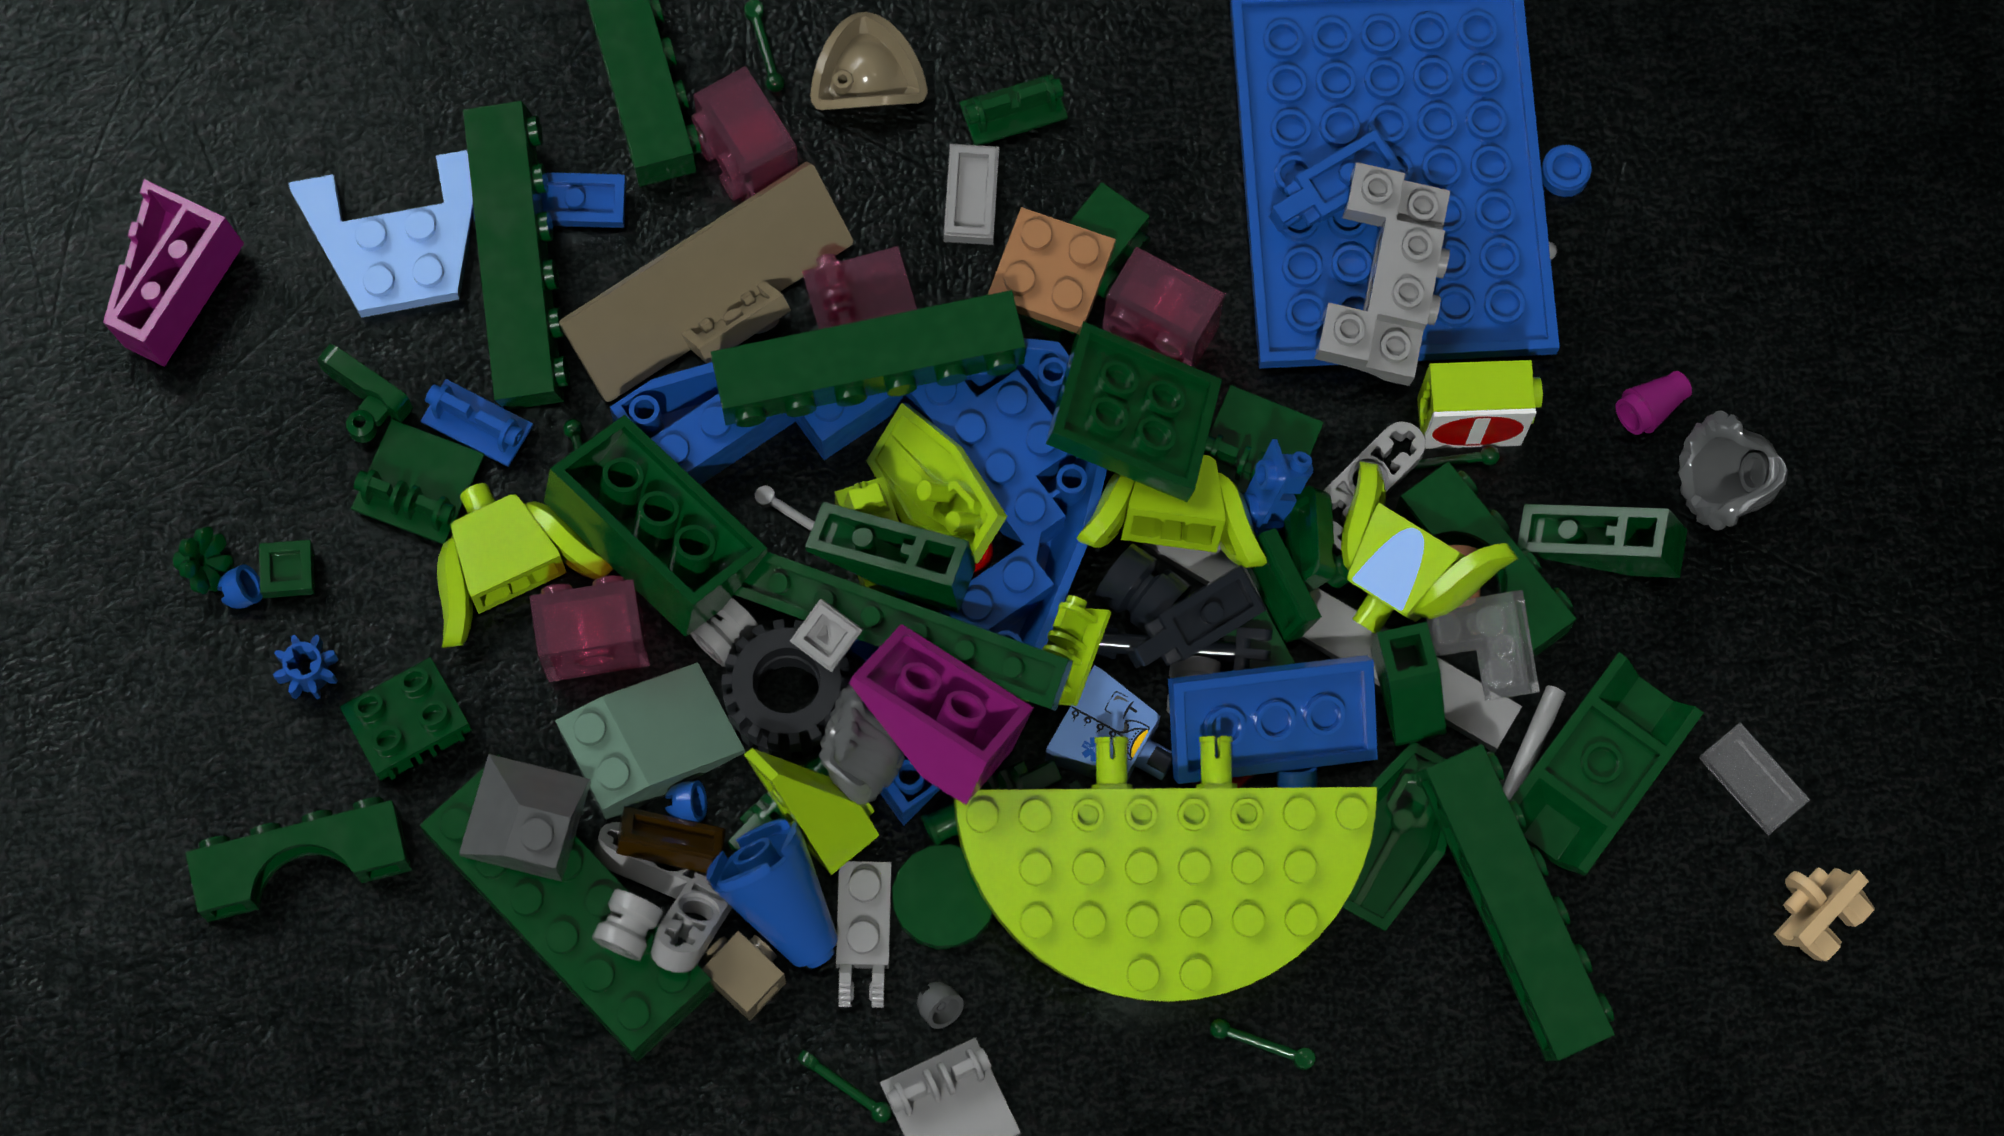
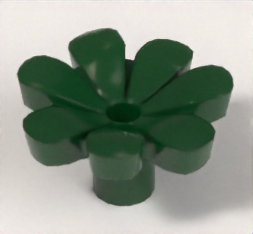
M209 526L198 528L195 531L194 538L182 539L179 544V550L173 556V565L179 570L180 576L189 578L191 590L201 594H206L208 590L218 591L217 586L221 577L219 571L227 572L233 569V558L230 555L220 554L226 546L225 537L221 533L213 534V529Z

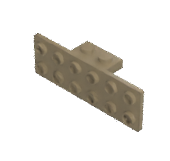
M805 162L560 320L559 324L601 397L606 402H611L690 350L707 364L712 362L711 351L738 346L754 334H761L771 330L777 325L779 318L791 311L780 291L853 244V238L815 166L810 162Z

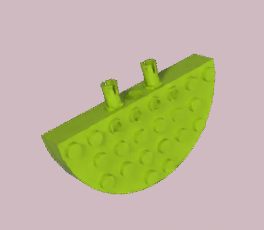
M1215 736L1199 737L1201 784H1196V788L1133 789L1132 784H1127L1128 737L1113 738V759L1110 758V737H1095L1096 784L1091 785V789L979 790L967 805L954 798V810L960 846L969 871L983 900L1008 933L1036 959L1065 977L1111 995L1138 1000L1181 1001L1225 994L1250 985L1274 973L1296 958L1322 934L1337 916L1351 894L1363 868L1371 843L1376 816L1377 787L1237 788V784L1232 783L1233 737L1219 736L1217 738L1216 758Z

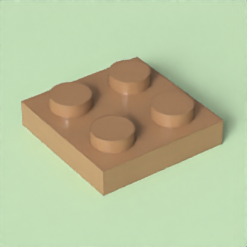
M1021 207L988 295L1012 290L1017 313L1077 333L1083 321L1087 323L1114 251L1116 239Z

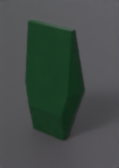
M1416 742L1410 743L1369 786L1377 787L1376 816L1371 843L1360 875L1351 894L1342 906L1343 909L1384 932L1444 856L1447 847L1446 839L1416 775V772L1445 760V758Z

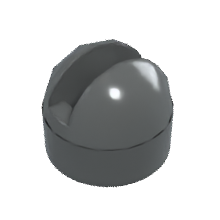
M931 982L928 984L930 988L924 994L921 992L918 994L917 1007L920 1015L932 1028L941 1029L949 1026L959 1017L963 1010L964 1002L961 996L948 984Z

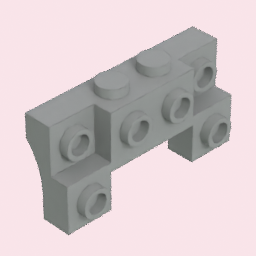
M1356 162L1351 172L1350 182L1352 183L1343 219L1379 226L1381 229L1377 236L1363 310L1328 303L1323 313L1322 321H1324L1314 359L1355 368L1385 381L1410 386L1415 378L1423 331L1427 324L1435 325L1440 308L1441 296L1434 295L1433 292L1436 277L1444 278L1449 261L1450 249L1442 248L1445 235L1443 227L1450 190L1405 181V173Z

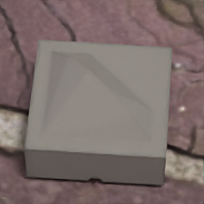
M820 599L790 642L830 672H833L864 629L825 600Z

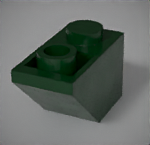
M1423 622L1377 632L1370 650L1395 746L1445 736L1447 731L1441 675L1428 623Z

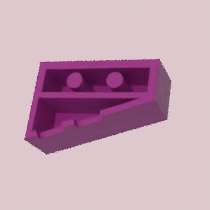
M144 179L140 191L143 200L136 222H131L128 233L131 243L125 264H119L103 323L125 348L165 367L241 250L244 242L225 217Z

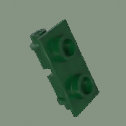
M1052 74L960 102V107L973 143L977 146L1068 119L1061 97H1064L1059 78L1054 79Z

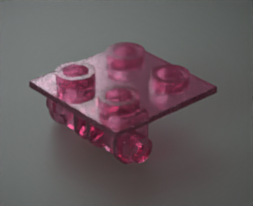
M898 246L844 261L836 260L835 254H825L816 259V268L802 271L819 329L917 309Z

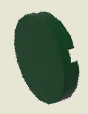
M951 844L929 846L912 854L899 869L892 888L893 908L902 930L917 943L937 950L951 949V947H958L976 940L989 925L993 914L978 890L965 861L962 849Z

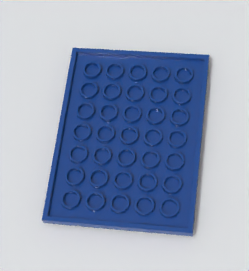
M1230 0L1259 369L1339 365L1314 359L1324 321H1322L1323 313L1328 303L1363 310L1377 236L1381 227L1343 219V209L1321 223L1317 222L1308 227L1305 221L1301 219L1298 223L1278 232L1268 215L1272 212V206L1288 197L1284 189L1293 182L1296 175L1376 129L1404 168L1405 181L1450 190L1443 227L1445 235L1442 248L1450 249L1449 261L1444 278L1436 277L1433 294L1441 296L1440 308L1435 325L1427 324L1423 331L1418 361L1557 354L1560 346L1524 0Z

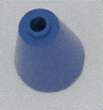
M778 819L762 824L736 839L741 848L729 858L724 851L715 857L707 869L706 879L712 889L794 966L816 968L833 956V948L837 944L838 936L803 832L796 822L793 821L790 826L786 819Z

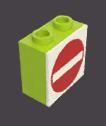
M1532 360L1430 363L1417 396L1420 431L1424 435L1425 449L1521 446L1530 425L1534 423L1536 408L1542 406L1543 399L1542 381L1540 377H1533Z

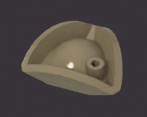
M860 12L844 19L833 30L824 44L815 67L810 96L811 102L816 109L833 110L920 103L924 101L928 90L919 60L901 32L888 20L879 15Z

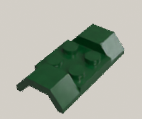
M1619 652L1511 798L1517 802L1524 815L1526 828L1522 829L1528 845L1532 848H1537L1540 854L1558 867L1585 876L1704 712L1695 706L1676 702L1642 679L1628 658Z

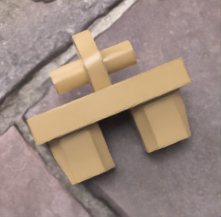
M1817 867L1809 877L1796 871L1792 872L1785 879V884L1792 895L1783 904L1785 909L1792 915L1774 935L1783 945L1799 947L1814 960H1829L1838 951L1842 943L1828 927L1832 921L1838 916L1846 926L1856 927L1863 923L1875 910L1862 890L1869 881L1859 870H1854L1851 874H1848L1838 868H1834L1827 874L1823 869Z

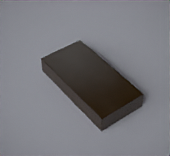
M624 807L620 819L616 854L707 873V869L715 857L724 851L726 829Z

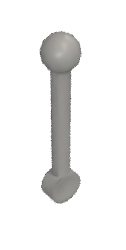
M761 486L756 490L755 499L758 505L761 507L772 506L810 531L812 530L814 521L776 498L774 490L770 486Z

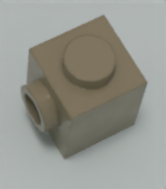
M739 931L730 940L723 936L710 947L703 957L707 964L702 970L711 978L714 988L749 1021L786 984L784 973L772 963L777 958V955L756 935L750 940L746 939Z

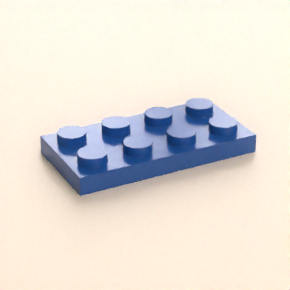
M1368 655L1168 678L1173 779L1178 784L1201 781L1199 737L1215 736L1216 758L1217 738L1219 736L1233 737L1232 777L1378 760L1374 660Z

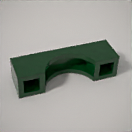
M1448 461L1402 494L1395 512L1447 545H1466L1475 547L1477 550L1501 543H1507L1519 559L1495 574L1500 589V604L1498 612L1489 628L1519 666L1522 667L1569 632L1576 620V617L1572 614L1574 607L1562 590L1559 588L1552 589L1541 576L1542 568L1535 556L1526 548L1520 550L1510 538V529L1504 518L1494 509L1489 511L1477 497L1478 489L1469 475L1462 470L1457 472Z
M373 797L354 803L352 805L353 810L334 815L331 810L315 811L304 815L301 818L302 823L281 827L280 823H268L252 828L250 836L230 840L229 836H216L199 842V849L185 852L198 913L207 922L258 910L263 891L272 875L286 863L303 856L321 855L336 859L351 869L361 883L412 871L399 810L392 800L384 802L381 797Z

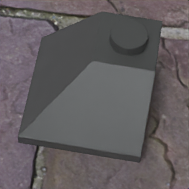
M488 754L459 855L562 882L591 780Z

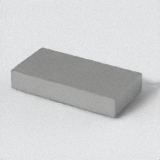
M950 144L944 242L993 245L999 147Z

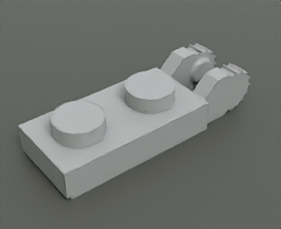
M848 861L839 868L838 941L836 949V967L840 968L839 1007H851V1001L854 999L852 968L873 969L872 982L869 987V1000L872 1002V1007L884 1008L885 969H889L891 862Z

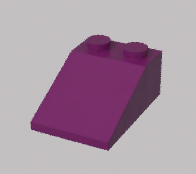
M903 624L852 676L849 683L921 777L965 805L968 804L1011 753L1033 710V707Z

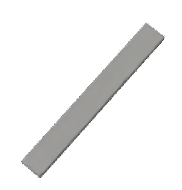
M1147 543L1142 544L1144 550L1204 585L1238 566L1225 555L1220 545L1218 546L1217 553ZM1243 567L1251 583L1253 584L1255 590L1257 591L1259 597L1261 598L1247 568ZM1319 588L1311 591L1310 595L1322 617L1299 640L1332 659L1368 655L1372 658L1370 648L1376 634L1352 619L1357 610ZM1383 627L1381 631H1385V630H1389V629L1386 628V627ZM1437 657L1441 675L1446 725L1478 744H1483L1485 748L1495 753L1522 706ZM1374 665V682L1380 686Z

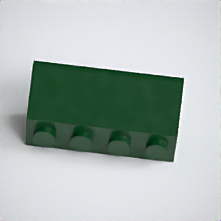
M623 415L549 470L544 503L685 637L724 608L767 553L768 548L626 415Z

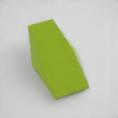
M901 403L866 461L876 478L884 477L894 509L902 523L968 540L974 563H979L1008 516L962 446L908 403Z

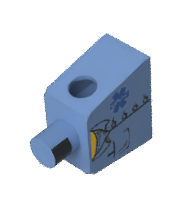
M1094 665L1088 675L1078 705L1070 706L1047 746L1045 761L1053 760L1056 766L1096 779V743H1094V738L1110 737V758L1113 759V738L1128 737L1127 781L1135 767L1162 781L1172 765V751L1151 740L1159 725L1160 716L1105 671Z

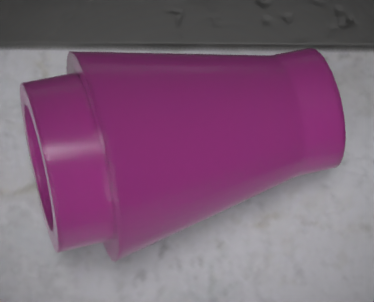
M1673 371L1667 376L1626 389L1622 393V398L1616 403L1618 418L1623 426L1635 435L1643 432L1652 433L1683 400L1692 395L1691 384L1684 374L1679 371Z

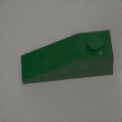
M822 502L805 545L806 551L903 597L959 613L976 568L968 540Z
M1524 504L1517 546L1520 550L1526 548L1535 558L1629 576L1680 578L1688 530L1670 509Z

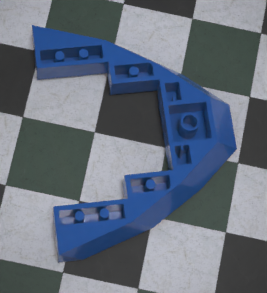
M1024 338L1025 363L1017 365L1014 371L1004 375L991 376L987 372L968 375L965 381L951 386H940L937 382L919 385L912 393L902 396H889L887 392L867 396L864 402L854 406L841 407L837 403L817 406L813 413L805 416L789 417L786 413L766 417L763 423L752 427H738L736 423L725 425L712 362L651 379L610 406L613 422L626 415L701 485L794 422L798 424L823 460H826L896 413L901 403H908L962 446L1008 516L999 530L1015 550L971 580L959 613L940 608V613L1039 649H1043V646L1047 645L1049 640L1047 635L1054 628L1053 624L1058 613L1059 603L1065 601L1088 546L1078 542L1076 537L1092 518L1096 510L1107 469L1045 444L1070 358L1062 345L1056 341ZM905 755L902 768L898 772L897 777L889 787L884 788L882 793H880L903 826L940 790V788L921 777Z

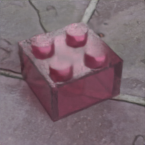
M746 66L693 94L696 114L692 115L691 118L698 131L702 154L708 162L716 159L723 171L719 175L720 180L733 201L739 198L742 202L746 201L798 167L796 144Z
M1135 247L1106 296L1103 330L1195 368L1218 330L1225 294L1148 252Z
M606 576L594 580L593 586L572 589V586L568 584H556L543 588L541 594L530 596L538 657L548 682L650 666L642 609L633 579L624 581L621 576Z

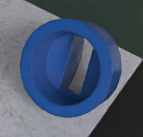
M248 565L237 566L220 577L217 589L224 594L221 601L231 608L242 609L259 602L263 597L260 593V578Z
M1317 767L1276 772L1278 788L1317 787Z
M684 781L673 785L666 792L665 798L672 799V805L665 807L669 816L694 822H702L707 812V796L705 788L700 781Z

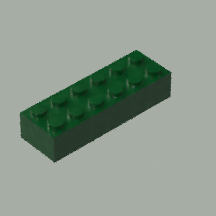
M482 768L423 821L420 827L435 847L638 1062L715 991L711 978L698 965L690 971L672 972L663 969L655 963L651 956V949L658 926L660 925L659 923L657 927L648 929L645 937L647 948L640 961L621 956L592 939L598 924L606 921L607 917L611 914L608 903L614 890L628 891L576 836L562 882L461 857L459 851L484 768Z

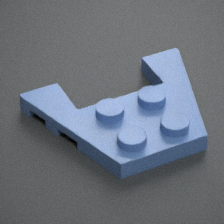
M467 150L436 156L444 199L442 204L349 221L342 220L337 184L333 175L289 182L295 201L307 219L361 318L460 299L470 242L469 232L472 214L474 213Z

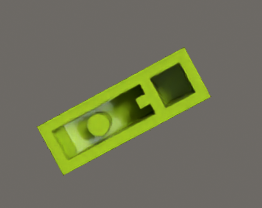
M751 748L744 754L789 825L791 826L794 821L800 827L809 853L831 875L879 836V833L869 819V816L874 813L870 803L858 805L849 799L831 781L829 776Z

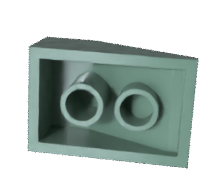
M698 662L604 695L555 720L561 736L583 778L591 780L589 789L607 824L620 818L624 807L637 809L666 794L673 785L684 781H691L745 753L742 743Z

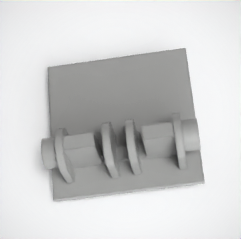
M976 1038L880 1082L904 1136H1017L1021 1134L990 1069L992 1068L984 1049L980 1048Z

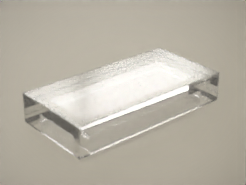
M1741 723L1737 724L1699 757L1768 836L1810 801Z

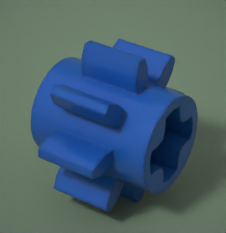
M292 635V645L285 652L276 650L274 653L282 663L283 668L277 670L273 676L278 684L291 681L288 692L292 698L297 699L301 692L304 691L311 692L316 699H319L321 697L319 689L327 682L336 684L338 681L328 667L338 661V657L334 650L320 653L323 649V641L318 635H315L310 643L300 642L296 635ZM310 659L311 672L302 675L300 672L302 671L301 662Z

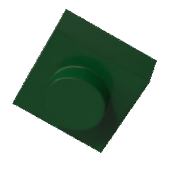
M311 540L259 544L260 593L263 598L315 594L314 548Z

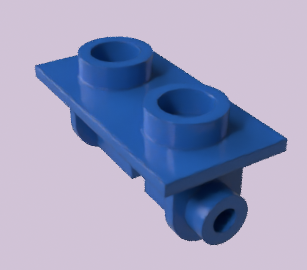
M445 379L441 387L434 384L429 389L425 402L429 403L430 406L421 419V423L478 452L484 453L485 456L507 467L510 466L533 427V423Z
M1272 439L1263 459L1258 461L1255 474L1245 494H1243L1249 509L1256 538L1262 532L1275 528L1277 531H1281L1284 528V519L1291 513L1297 501L1294 494H1301L1313 473L1312 459L1308 454L1301 451L1294 454H1282L1277 439Z

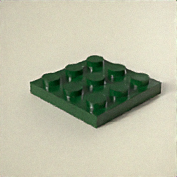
M1083 321L1076 333L1045 444L1188 502L1196 488L1222 379Z

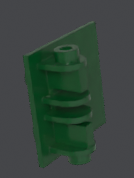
M1230 385L1212 430L1208 435L1204 455L1214 458L1217 463L1218 473L1228 477L1237 485L1241 493L1245 494L1255 474L1256 465L1259 460L1263 459L1272 439H1277L1282 454H1294L1301 451L1310 456L1324 422Z
M391 419L368 472L361 470L355 479L354 490L359 492L351 510L444 544L451 533V523L457 519L463 506L460 495L465 489L472 486L485 454Z
M431 657L340 706L380 781L390 776L391 780H394L396 775L414 766L410 760L411 758L415 757L419 765L424 762L420 753L429 749L434 758L438 754L433 746L438 744L442 751L458 741L463 742L465 740L463 735L472 731Z

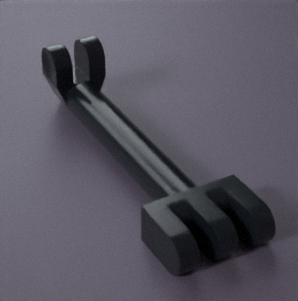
M1106 627L1095 657L1116 659V653L1127 654L1126 650L1149 637V635L1118 633V628ZM1238 627L1236 643L1216 641L1193 656L1208 657L1219 662L1234 663L1233 671L1249 669L1250 660L1271 661V650L1251 649V639L1264 642L1272 640L1273 630Z

